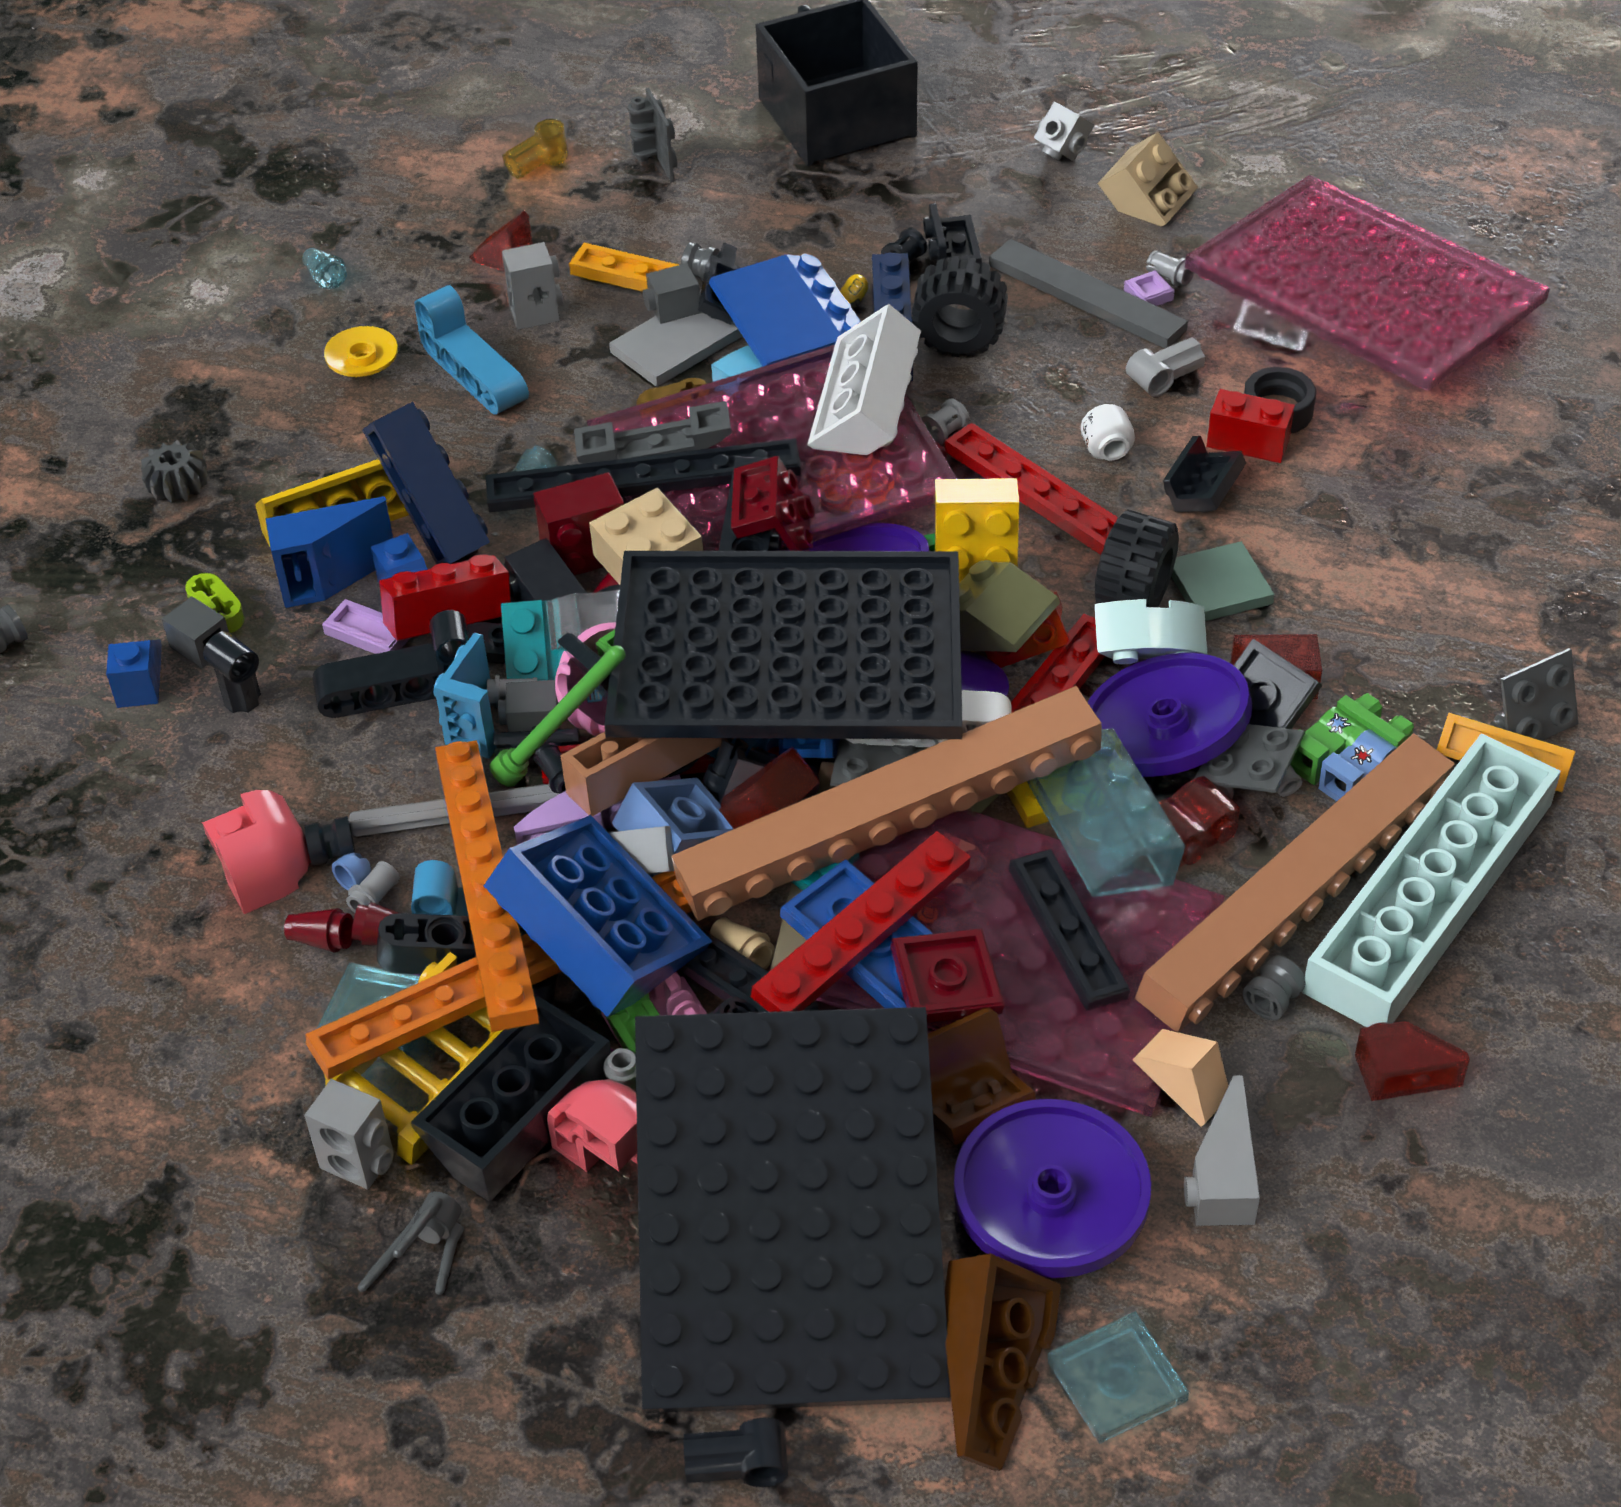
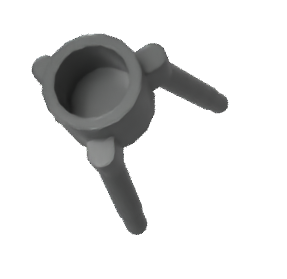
M430 1192L420 1209L415 1212L407 1227L360 1282L358 1290L365 1292L395 1257H401L414 1240L419 1237L431 1244H437L442 1239L446 1240L435 1287L436 1294H443L447 1279L449 1278L456 1245L464 1231V1227L457 1223L462 1214V1208L459 1203L442 1192Z

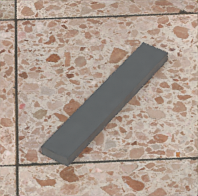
M1009 239L989 256L990 267L1162 348L1170 347L1187 331L1188 320L1013 239Z

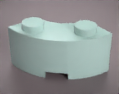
M1146 599L1095 604L1097 651L1113 659L1115 664H1132L1138 662V658H1153L1174 653L1207 654L1204 607L1176 600L1168 601L1169 608L1146 607Z

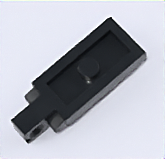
M724 242L718 255H711L705 265L698 311L707 314L713 319H718L731 325L733 320L709 285L711 277L741 268L734 265L737 248Z

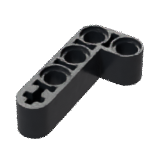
M445 610L433 616L429 624L432 643L331 662L318 667L313 673L312 680L319 712L325 717L339 718L436 699L434 696V685L438 676L447 671L454 661L459 647L465 645L470 639L464 615L455 610Z
M396 913L385 917L380 922L378 928L377 962L388 972L422 974L432 962L439 963L449 952L457 957L456 966L476 957L468 916ZM518 923L520 935L523 936L527 934V932ZM558 974L532 985L535 999L539 996L553 1005Z

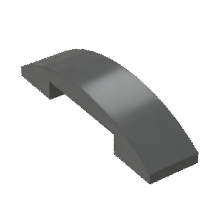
M727 401L689 407L690 419L615 432L612 422L574 429L577 460L580 463H591L707 449L732 434Z

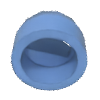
M353 852L343 855L332 864V872L338 883L346 890H349L353 885H359L370 874L371 866L368 859L362 858L361 854Z

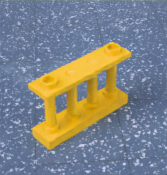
M449 952L439 963L432 962L422 972L418 983L455 967L457 957ZM486 1007L468 1015L490 1031V1038L481 1048L477 1046L469 1047L444 1027L424 1035L460 1063V1070L450 1080L447 1078L440 1080L399 1048L393 1049L331 1078L380 1099L384 1117L398 1128L397 1155L411 1166L429 1148L412 1128L411 1121L503 1031L491 1032ZM380 1057L429 1095V1102L419 1112L415 1110L408 1112L361 1075ZM325 1075L324 1077L326 1086L330 1079L328 1080V1078Z

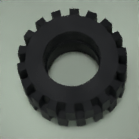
M952 256L951 261H947L945 258L937 261L936 266L929 265L925 270V274H921L912 309V324L921 330L919 338H925V345L929 348L936 347L937 352L945 354V352L952 353L953 357H960V354H966L967 357L974 356L977 350L983 353L989 349V344L995 345L1003 331L1008 294L1006 293L1007 286L1005 281H1000L1001 275L997 270L990 271L989 264L985 262L978 264L975 262L976 259L968 257V260H961L960 256ZM958 304L969 307L970 309H957L951 307L950 305Z
M1130 509L1125 510L1113 525L1099 560L1094 589L1096 604L1146 599V607H1158L1167 590L1177 557L1179 545L1177 524Z

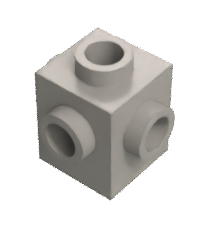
M1054 101L1047 115L1040 121L1034 139L1045 145L1042 152L1060 161L1063 155L1075 161L1078 154L1085 148L1087 138L1095 125Z

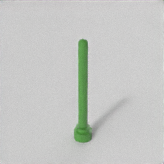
M617 645L611 647L516 748L502 750L491 761L490 771L499 783L513 787L527 774L529 758L624 660L625 650Z

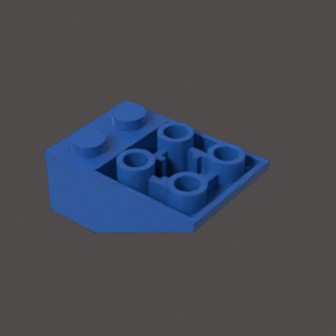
M385 496L266 518L271 553L285 608L325 601L375 571L371 546L393 538Z

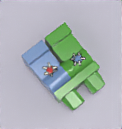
M1369 693L1364 694L1355 701L1345 695L1337 701V707L1329 709L1317 723L1305 731V735L1290 765L1296 774L1315 786L1319 782L1318 789L1335 801H1338L1413 734L1414 725L1401 715L1395 716L1388 723L1381 719L1382 705L1379 700ZM1305 756L1313 761L1312 768L1303 763L1302 759ZM1338 779L1346 783V791L1336 786L1335 782Z

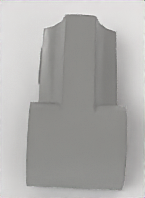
M1191 337L1156 353L1147 348L1140 349L1127 362L1126 373L1150 396L1157 397L1164 394L1171 387L1174 379L1203 367L1205 355L1202 352L1200 343Z

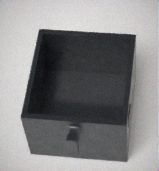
M846 0L815 9H810L808 5H802L798 7V13L755 24L759 99L807 167L812 166L813 162L899 138L907 136L917 137L918 62L869 0Z

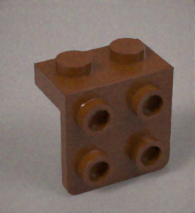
M991 1008L979 1010L928 1034L933 1123L954 1145L965 1142L971 1132L993 1113L1016 1103L1036 1100L1034 1090L1011 1071L999 1016Z

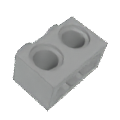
M330 1079L304 1115L319 1167L333 1175L369 1189L377 1176L383 1175L388 1170L394 1155L381 1101L376 1097Z

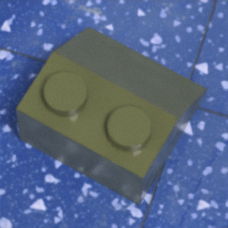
M984 560L974 564L969 569L966 577L959 583L961 651L1017 652L1060 604L1058 596L1011 562Z

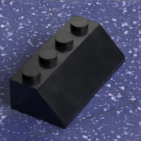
M539 996L535 999L539 1019L538 1024L503 1030L411 1121L412 1128L450 1174L489 1202L550 1141L547 1123L548 1112L567 1093L586 1081L608 1079L604 1072V1062L611 1053L610 1041Z

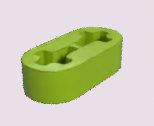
M200 573L188 580L185 586L188 598L193 596L217 613L222 610L226 615L221 612L219 614L225 617L229 633L235 632L242 627L245 617L241 603L218 576L211 573Z

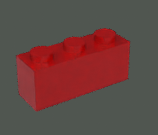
M476 555L468 561L455 564L440 563L428 570L414 573L408 571L399 572L391 578L379 580L383 623L396 641L430 633V620L439 612L445 610L458 611L464 615L467 624L502 617L501 603L511 602L509 571L495 555Z

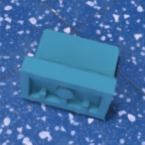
M474 632L468 642L459 647L455 659L447 671L438 676L434 685V696L437 700L439 723L442 726L445 744L448 745L456 741L469 742L477 740L480 756L489 759L496 748V745H494V726L487 691V679H490L483 635Z

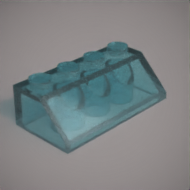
M1113 728L1101 730V750L1095 752L1089 758L1073 761L1055 769L1045 777H1036L1027 781L1092 897L1173 885L1185 845Z

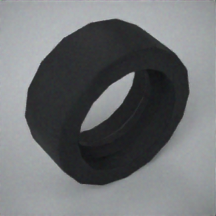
M1275 366L1263 368L1251 374L1245 382L1244 394L1257 397L1282 395L1298 402L1294 408L1291 434L1307 427L1313 419L1316 387L1312 380L1302 372L1288 367Z

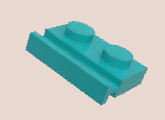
M561 599L501 603L507 679L537 677V681L555 680L557 668L564 651L557 642L564 636Z

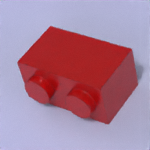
M1220 389L1210 412L1206 447L1226 452L1242 451L1244 456L1281 463L1290 440L1295 404Z

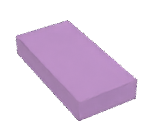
M344 599L322 624L325 635L374 654L401 649L410 639L406 638L396 641L384 625L381 612Z

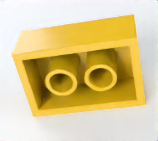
M1017 478L935 479V551H958L959 583L969 573V569L980 561L1011 562L1018 567L1019 494Z

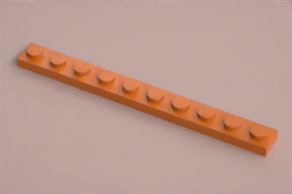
M477 740L469 742L456 741L445 746L435 747L491 1032L538 1024V1012L518 922L498 904L497 900L484 887V884L503 858Z
M675 871L662 872L651 877L686 914L692 912L676 880ZM528 934L521 936L532 985L562 972L553 959ZM474 957L305 1034L306 1046L328 1080L486 1007L477 958Z

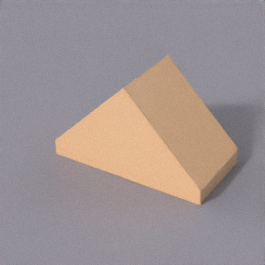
M1162 1029L1132 1059L1201 1127L1217 1111L1228 1088L1217 1041Z

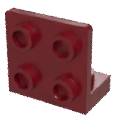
M779 456L734 468L731 529L736 537L742 538L775 528L790 551H809V549L813 548V536L810 531V519L814 518L812 501L808 495L802 494L798 488L794 472L791 469H786Z

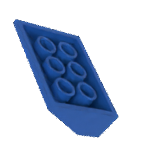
M785 254L713 276L709 281V285L764 370L827 376L837 337L861 322L851 308L850 303L837 288L836 283L821 265L820 260L809 254L801 256Z
M591 815L509 848L484 884V887L497 900L498 904L522 926L528 936L553 959L559 969L583 991L590 1002L607 1018L636 1003L712 943V940Z

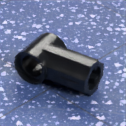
M225 631L215 634L205 645L203 651L204 659L215 670L224 706L232 713H248L259 706L258 698L261 692L256 677L259 657L231 633Z
M760 1417L744 1422L740 1425L739 1430L684 1434L683 1449L686 1483L742 1479L749 1486L771 1487L783 1483L788 1477L785 1426L778 1419Z

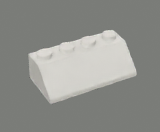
M887 304L837 337L807 444L812 449L868 455L880 447H887L896 438L898 433L897 424L900 413L905 405L906 389L911 380L910 373L913 361L918 353L917 345L921 330L890 304Z

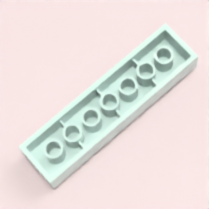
M1481 733L1310 956L1304 979L1305 988L1302 993L1384 1036L1550 808L1561 771Z

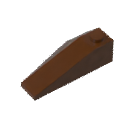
M991 1253L948 1261L945 1283L946 1354L957 1457L993 1471H1000L1004 1466L1022 1420L1019 1407L1027 1388L1035 1387L1040 1373L1035 1367L1042 1349L1050 1348L1056 1333L1061 1284Z

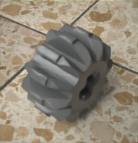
M178 440L172 445L162 443L160 449H149L148 457L141 460L144 487L147 488L148 493L154 495L157 501L166 498L171 504L180 498L187 501L188 495L200 494V488L207 484L208 474L205 457L202 456L200 450L194 448L192 443L181 445Z

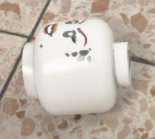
M1103 404L1090 410L1082 419L1080 426L1081 434L1088 451L1094 458L1115 461L1125 456L1133 446L1135 441L1134 429L1127 413L1121 407L1114 404Z

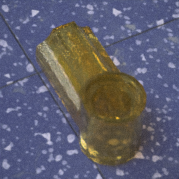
M545 119L538 122L534 127L535 135L502 155L503 163L509 170L510 175L518 180L543 164L556 165L567 159V142L564 124L561 121Z

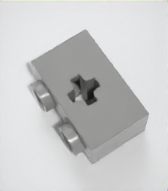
M544 242L502 250L509 307L517 330L559 321L558 306L563 305V297L559 284H555L554 280L555 277H560L556 256H549Z

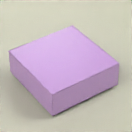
M1156 270L1124 282L1125 292L1155 306L1174 299V289Z

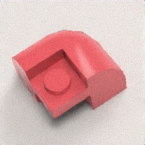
M254 790L240 794L243 806L202 822L205 833L222 863L228 886L244 914L284 898L299 889L298 882L308 871L309 863H311L306 837L283 796L270 790Z
M611 1079L586 1081L567 1093L548 1112L547 1123L552 1148L584 1171L588 1172L600 1159L617 1171H620L630 1160L638 1165L636 1091L631 1087Z

